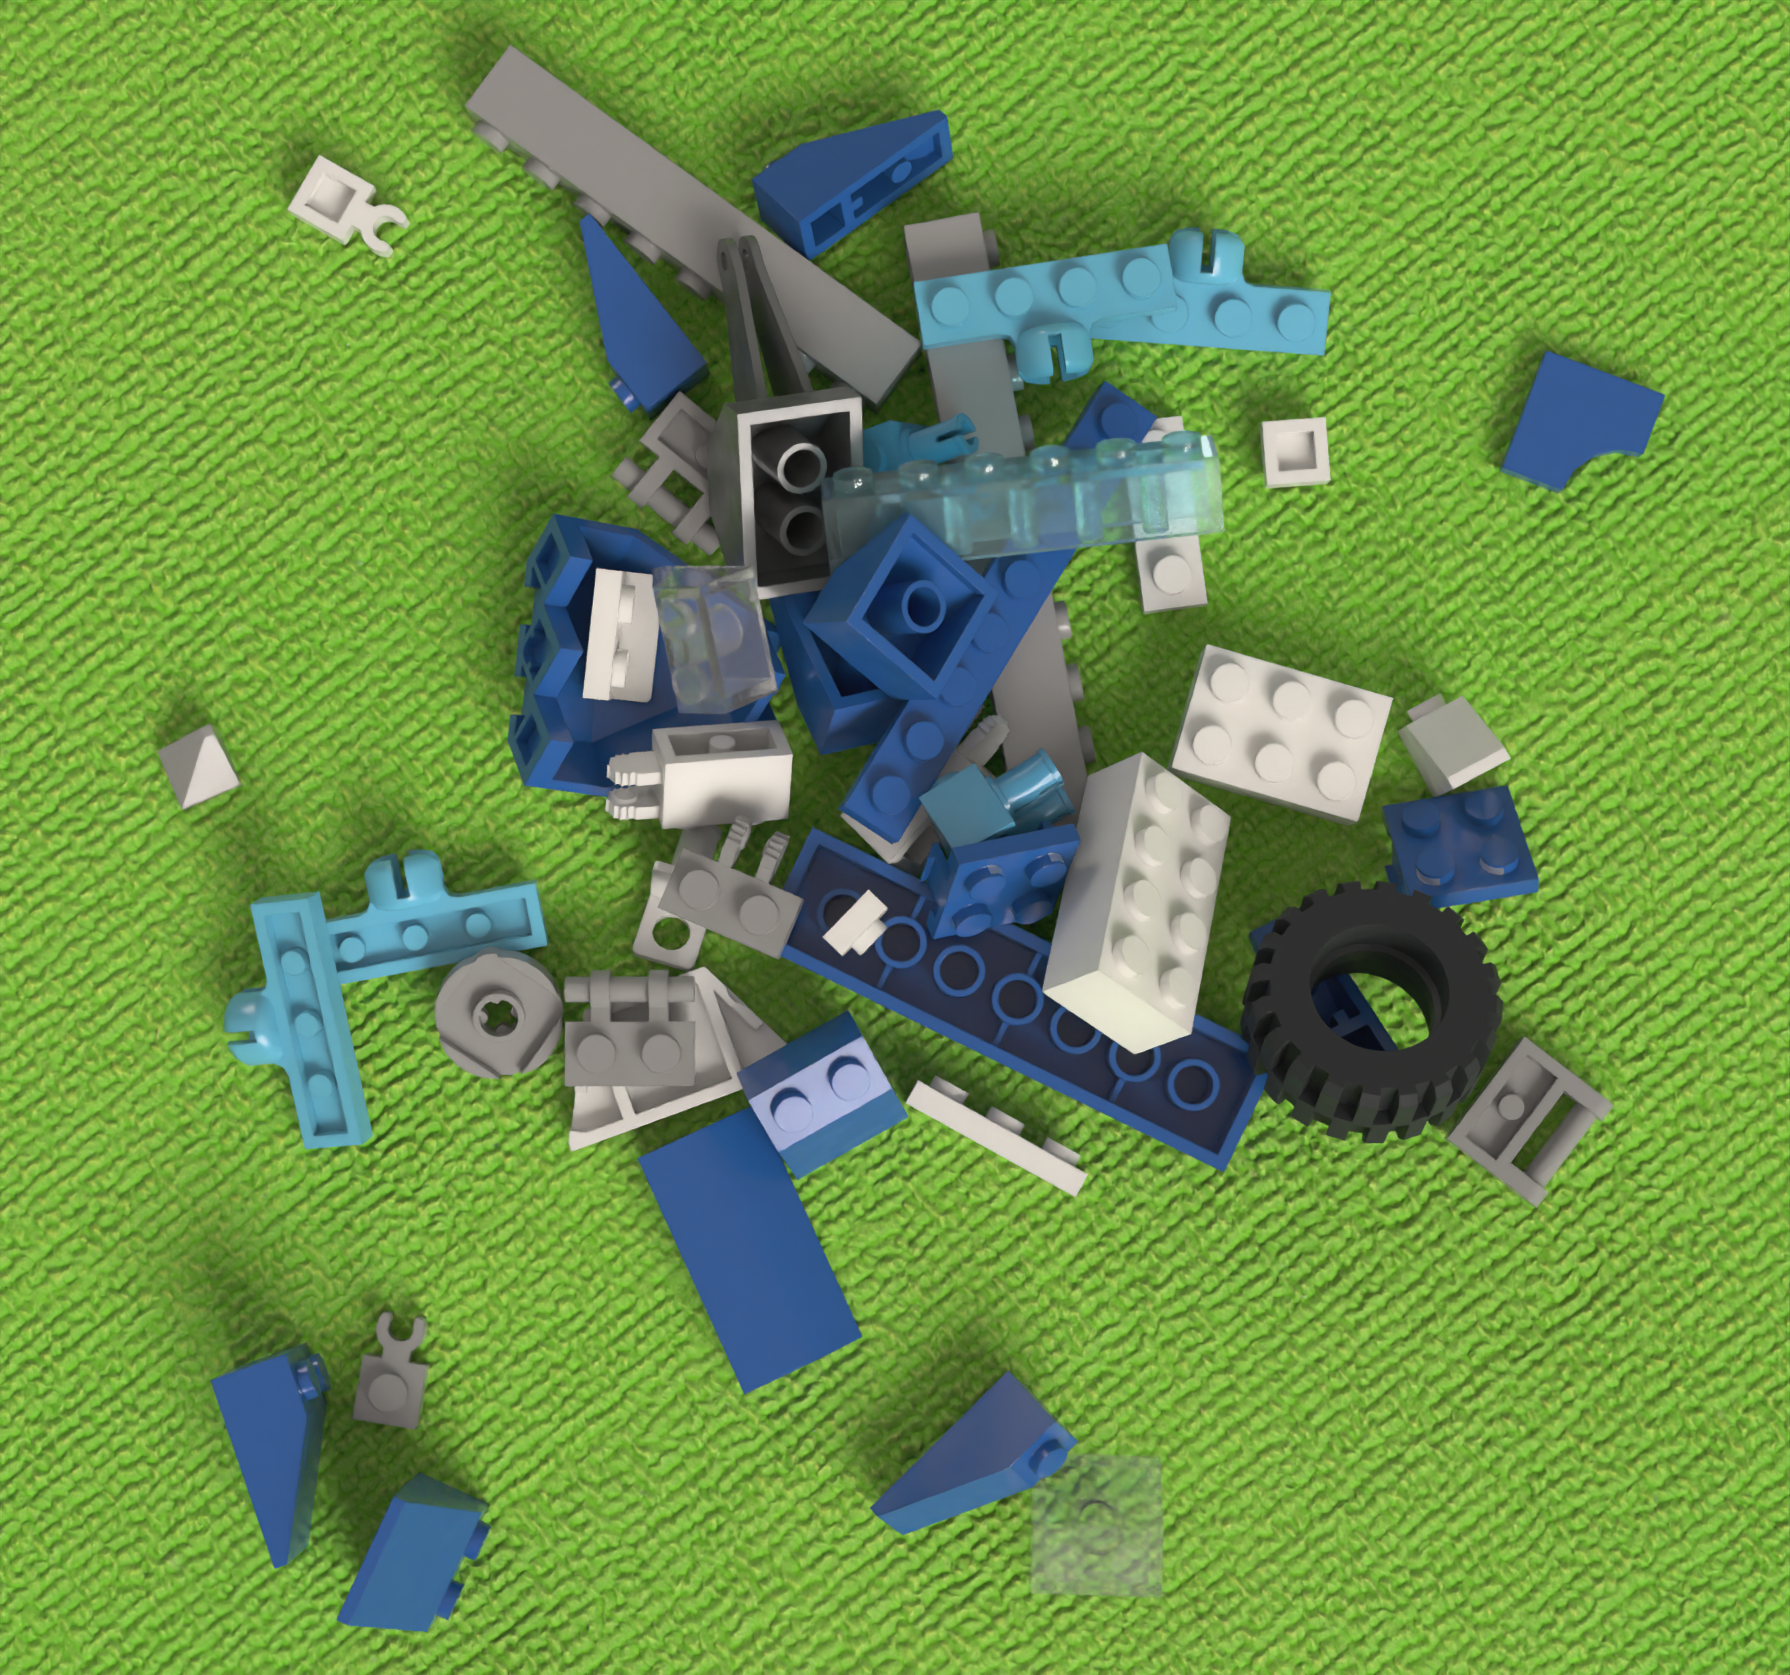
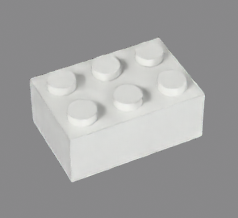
M1207 644L1200 652L1167 770L1177 777L1349 826L1359 820L1393 698Z

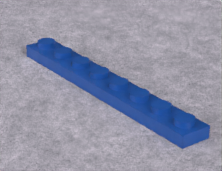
M1107 381L1097 386L981 576L1000 593L937 700H904L838 807L839 810L890 844L899 842L921 806L919 797L930 791L1157 416Z

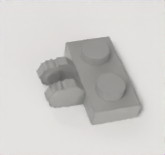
M739 815L732 824L718 862L683 847L658 908L779 960L805 901L803 898L771 885L781 859L784 856L790 836L776 831L768 839L762 852V860L756 877H751L734 869L740 853L747 845L752 832V820Z

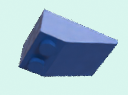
M822 590L769 598L796 703L820 754L825 755L879 742L904 700H892L803 624Z
M307 1342L235 1367L211 1380L274 1569L287 1565L309 1543L327 1408L324 1392L331 1389V1383L321 1355L319 1353L311 1355Z
M419 1472L393 1496L337 1617V1621L348 1626L427 1632L437 1616L449 1620L465 1584L454 1580L464 1557L476 1561L491 1530L492 1525L482 1521L489 1504Z

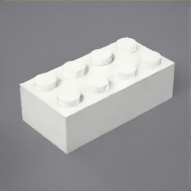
M1143 752L1087 777L1076 829L1081 841L1066 876L1042 989L1044 994L1133 1054L1187 1036L1192 1032L1231 816Z

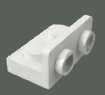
M596 569L583 698L607 701L618 699L636 702H648L651 700L664 588L663 577L651 574Z

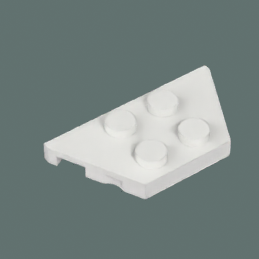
M704 966L679 975L695 976V1002H670V1021L696 1022L695 1086H575L574 1091L576 1093L572 1127L569 1132L568 1141L571 1152L743 1089L736 1073L787 1045V1043L707 967ZM612 1002V1022H649V1003ZM591 1008L584 1010L583 1022H591Z

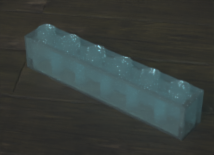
M1188 430L1168 433L1162 437V441L1136 444L1134 440L1129 438H1111L1097 443L1096 448L1070 451L1066 446L1047 445L1032 450L1028 456L1004 458L999 453L983 452L967 457L964 463L938 465L933 460L922 459L903 463L899 466V470L872 473V470L866 467H849L838 470L833 474V477L821 478L822 508L831 575L837 567L902 514L911 513L964 561L1224 532L1220 463L1212 435L1201 436L1198 432Z

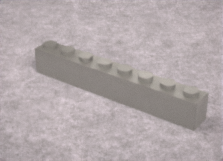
M509 45L465 104L472 122L475 123L471 132L479 140L500 154L503 153L506 147L510 148L526 160L522 169L535 181L553 191L557 184L561 185L577 197L573 206L581 214L587 216L590 213L602 228L608 221L612 222L628 234L624 243L632 251L651 264H655L659 257L679 271L675 280L702 301H706L711 294L725 304L717 263L718 241L722 238L731 237L738 247L741 236L754 235L759 243L766 270L807 375L812 369L816 370L833 383L829 389L848 386L861 396L862 407H867L877 415L920 357L922 342L512 45Z

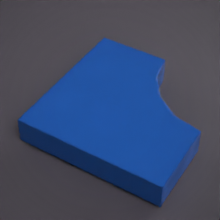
M1546 350L1541 357L1499 471L1559 493L1574 470L1591 458L1613 453L1640 457L1644 454L1665 395Z

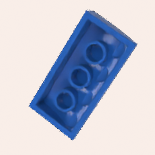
M752 1106L638 1158L744 1394L808 1365L862 1337L785 1164Z

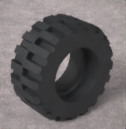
M1359 881L1338 883L1333 896H1329L1326 890L1319 889L1303 897L1300 909L1288 907L1275 920L1272 933L1265 934L1258 948L1242 1001L1244 1010L1240 1020L1241 1039L1250 1043L1246 1058L1253 1073L1256 1075L1267 1073L1268 1075L1264 1086L1265 1092L1276 1104L1282 1103L1285 1099L1294 1106L1291 1117L1308 1127L1314 1119L1329 1126L1326 1132L1327 1136L1344 1141L1348 1131L1362 1133V1141L1364 1143H1384L1390 1131H1396L1399 1139L1406 1140L1421 1135L1427 1121L1430 1125L1439 1126L1451 1117L1457 1104L1465 1103L1475 1088L1498 1038L1496 1031L1502 1021L1503 1001L1496 995L1501 985L1497 968L1493 963H1482L1488 948L1478 933L1472 932L1466 935L1461 930L1464 918L1450 907H1446L1441 912L1431 906L1432 896L1416 889H1414L1412 896L1395 892L1396 883L1376 881L1373 889H1361ZM1363 973L1384 978L1402 988L1417 1003L1425 1017L1429 1035L1414 1046L1396 1051H1375L1356 1046L1338 1036L1326 1025L1315 1008L1311 990L1319 983L1342 974Z

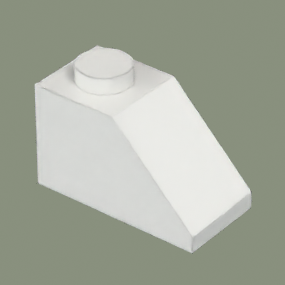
M1441 693L1408 710L1407 713L1413 723L1398 731L1433 797L1451 791L1511 759L1502 743L1463 696L1446 704Z

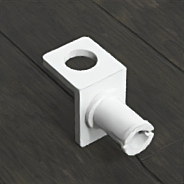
M717 825L702 826L695 830H682L671 864L655 861L652 869L650 896L633 945V954L635 956L689 972L693 970L706 928L658 908V905L683 847L713 860L717 843L722 836V829ZM664 918H678L688 926L690 938L681 948L666 950L654 941L652 935L653 928L656 923Z

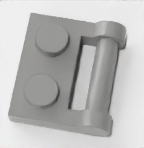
M1520 1037L1444 1139L1501 1181L1521 1199L1537 1208L1548 1194L1544 1187L1596 1119L1602 1122L1613 1108V1105L1529 1039ZM1565 1094L1575 1105L1526 1170L1522 1172L1511 1161L1560 1096Z

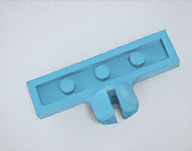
M1183 228L1176 230L1171 235L1168 246L1178 306L1176 311L1099 323L1091 327L1090 338L1324 356L1331 292L1329 289L1252 284L1245 281L1242 273L1244 243L1237 234L1227 230H1212L1209 265L1201 264L1203 232H1200V228Z
M1167 244L913 282L923 350L993 339L1009 340L1015 350L1020 378L1026 383L1050 384L1049 376H1053L1050 348L1056 347L1062 381L1076 379L1087 374L1094 361L1090 338L1091 327L1104 322L1175 312L1178 307Z
M429 850L408 851L409 856L404 857L403 863L407 888H404L396 853L372 861L364 873L369 897L368 909L361 913L325 919L340 985L461 962L468 957L476 955L477 952L486 947H499L508 951H520L546 946L549 943L537 879L467 893H453L445 885L438 855Z
M320 892L261 897L250 904L267 978L266 987L244 989L241 993L233 996L228 1002L224 1015V1032L249 1031V1040L229 1041L227 1044L228 1048L236 1059L248 1066L274 1063L285 1069L289 1076L305 1149L362 1145L373 1134Z

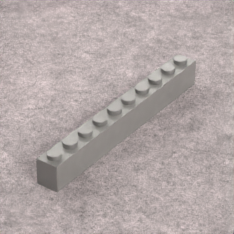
M979 212L903 226V242L912 289L913 282L990 271V268L1000 266L994 230L982 231ZM1003 339L924 350L938 423L949 420L957 414L964 413L971 419L976 428V432L964 435V439L978 437L979 440L977 452L946 461L950 486L969 480L970 477L980 475L988 482L992 493L979 497L980 501L991 498L995 502L992 514L957 524L964 561L980 575H982L1041 479V476L1032 478L1029 476L1025 453L1036 451L1034 434L1029 414L1020 416L1017 414L1013 392L1024 390L1023 379L1018 374L1015 352L1006 354ZM1051 591L991 689L990 698L994 715L997 716L999 714L1008 722L1007 726L1010 730L1007 734L1008 737L1004 739V743L1000 744L1005 773L1043 748L1059 771L1064 782L1062 788L1076 810L1074 814L1067 815L1053 825L1057 827L1073 823L1077 829L1087 781L1085 764L1095 763V753L1089 725L1078 727L1073 702L1083 700V690L1077 663L1065 664L1061 640L1071 638L1066 603L1064 600L1054 602Z

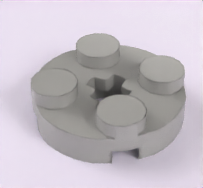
M486 947L477 952L476 955L459 962L442 982L435 1003L436 1027L440 1034L439 1040L448 1057L456 1065L473 1075L482 1078L500 1079V1075H512L520 1071L521 1075L542 1065L553 1053L559 1042L563 1026V994L551 973L537 960L520 952L503 950L499 947ZM501 1000L512 1004L510 1013L517 1018L515 1023L509 1025L506 1022H501L496 1028L490 1027L486 1023L489 1013L484 1008L485 1004L490 1001L498 1004Z

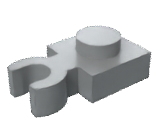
M386 1310L380 1315L376 1326L377 1338L384 1347L383 1354L366 1353L363 1355L352 1419L416 1430L420 1423L430 1363L412 1361L413 1350L419 1347L427 1336L428 1322L426 1317H416L411 1337L400 1339L393 1334L391 1329L394 1312Z

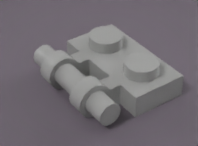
M679 391L638 441L658 457L657 460L646 472L626 456L611 476L630 491L627 496L628 499L641 509L646 504L672 525L674 530L671 534L682 543L687 545L691 541L708 556H711L720 544L715 528L707 522L711 514L709 510L706 448L717 421ZM673 470L702 493L691 508L662 485Z
M591 970L590 976L565 977V1002H590L591 1022H565V1086H695L696 1022L670 1021V1002H695V976H670L669 970H649V976H612L611 970ZM612 1002H648L649 1022H612Z

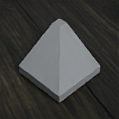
M212 724L201 727L157 751L182 810L242 785L219 729Z

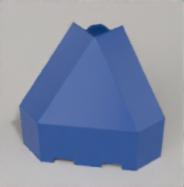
M559 514L552 515L526 563L524 587L535 589L531 625L524 624L520 625L514 674V677L526 678L522 715H510L507 739L524 786L608 797L609 791H613L614 788L620 789L622 787L626 789L629 787L628 785H615L610 778H607V765H609L610 757L622 755V753L628 755L633 752L652 751L653 729L777 720L769 701L780 689L786 674L777 656L781 643L774 624L638 529ZM597 568L659 575L664 579L652 698L648 702L618 699L607 701L583 698Z

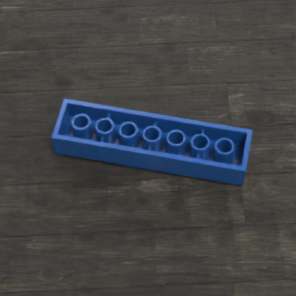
M814 827L812 828L782 889L803 898L805 901L781 957L1217 1170L1225 1171L1260 1099L1268 1077L1267 1073L1261 1075L1253 1073L1246 1058L1250 1043L1241 1039V1035L1195 1013L1191 1034L1133 1054L1042 992L1052 943L1011 923L989 927L981 933L970 937H960L956 934L933 939L926 921L930 909L938 908V904L927 882H920V879ZM870 890L888 908L880 918L888 928L861 956L851 948L842 957L824 940L823 936Z

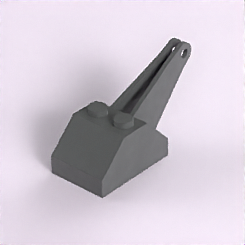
M754 235L741 236L738 247L733 238H722L718 241L717 263L725 299L735 402L723 405L706 448L710 514L733 590L743 600L748 602L823 590L834 570L866 545L862 398L848 386L813 390L766 270L756 237ZM758 342L774 397L767 396Z

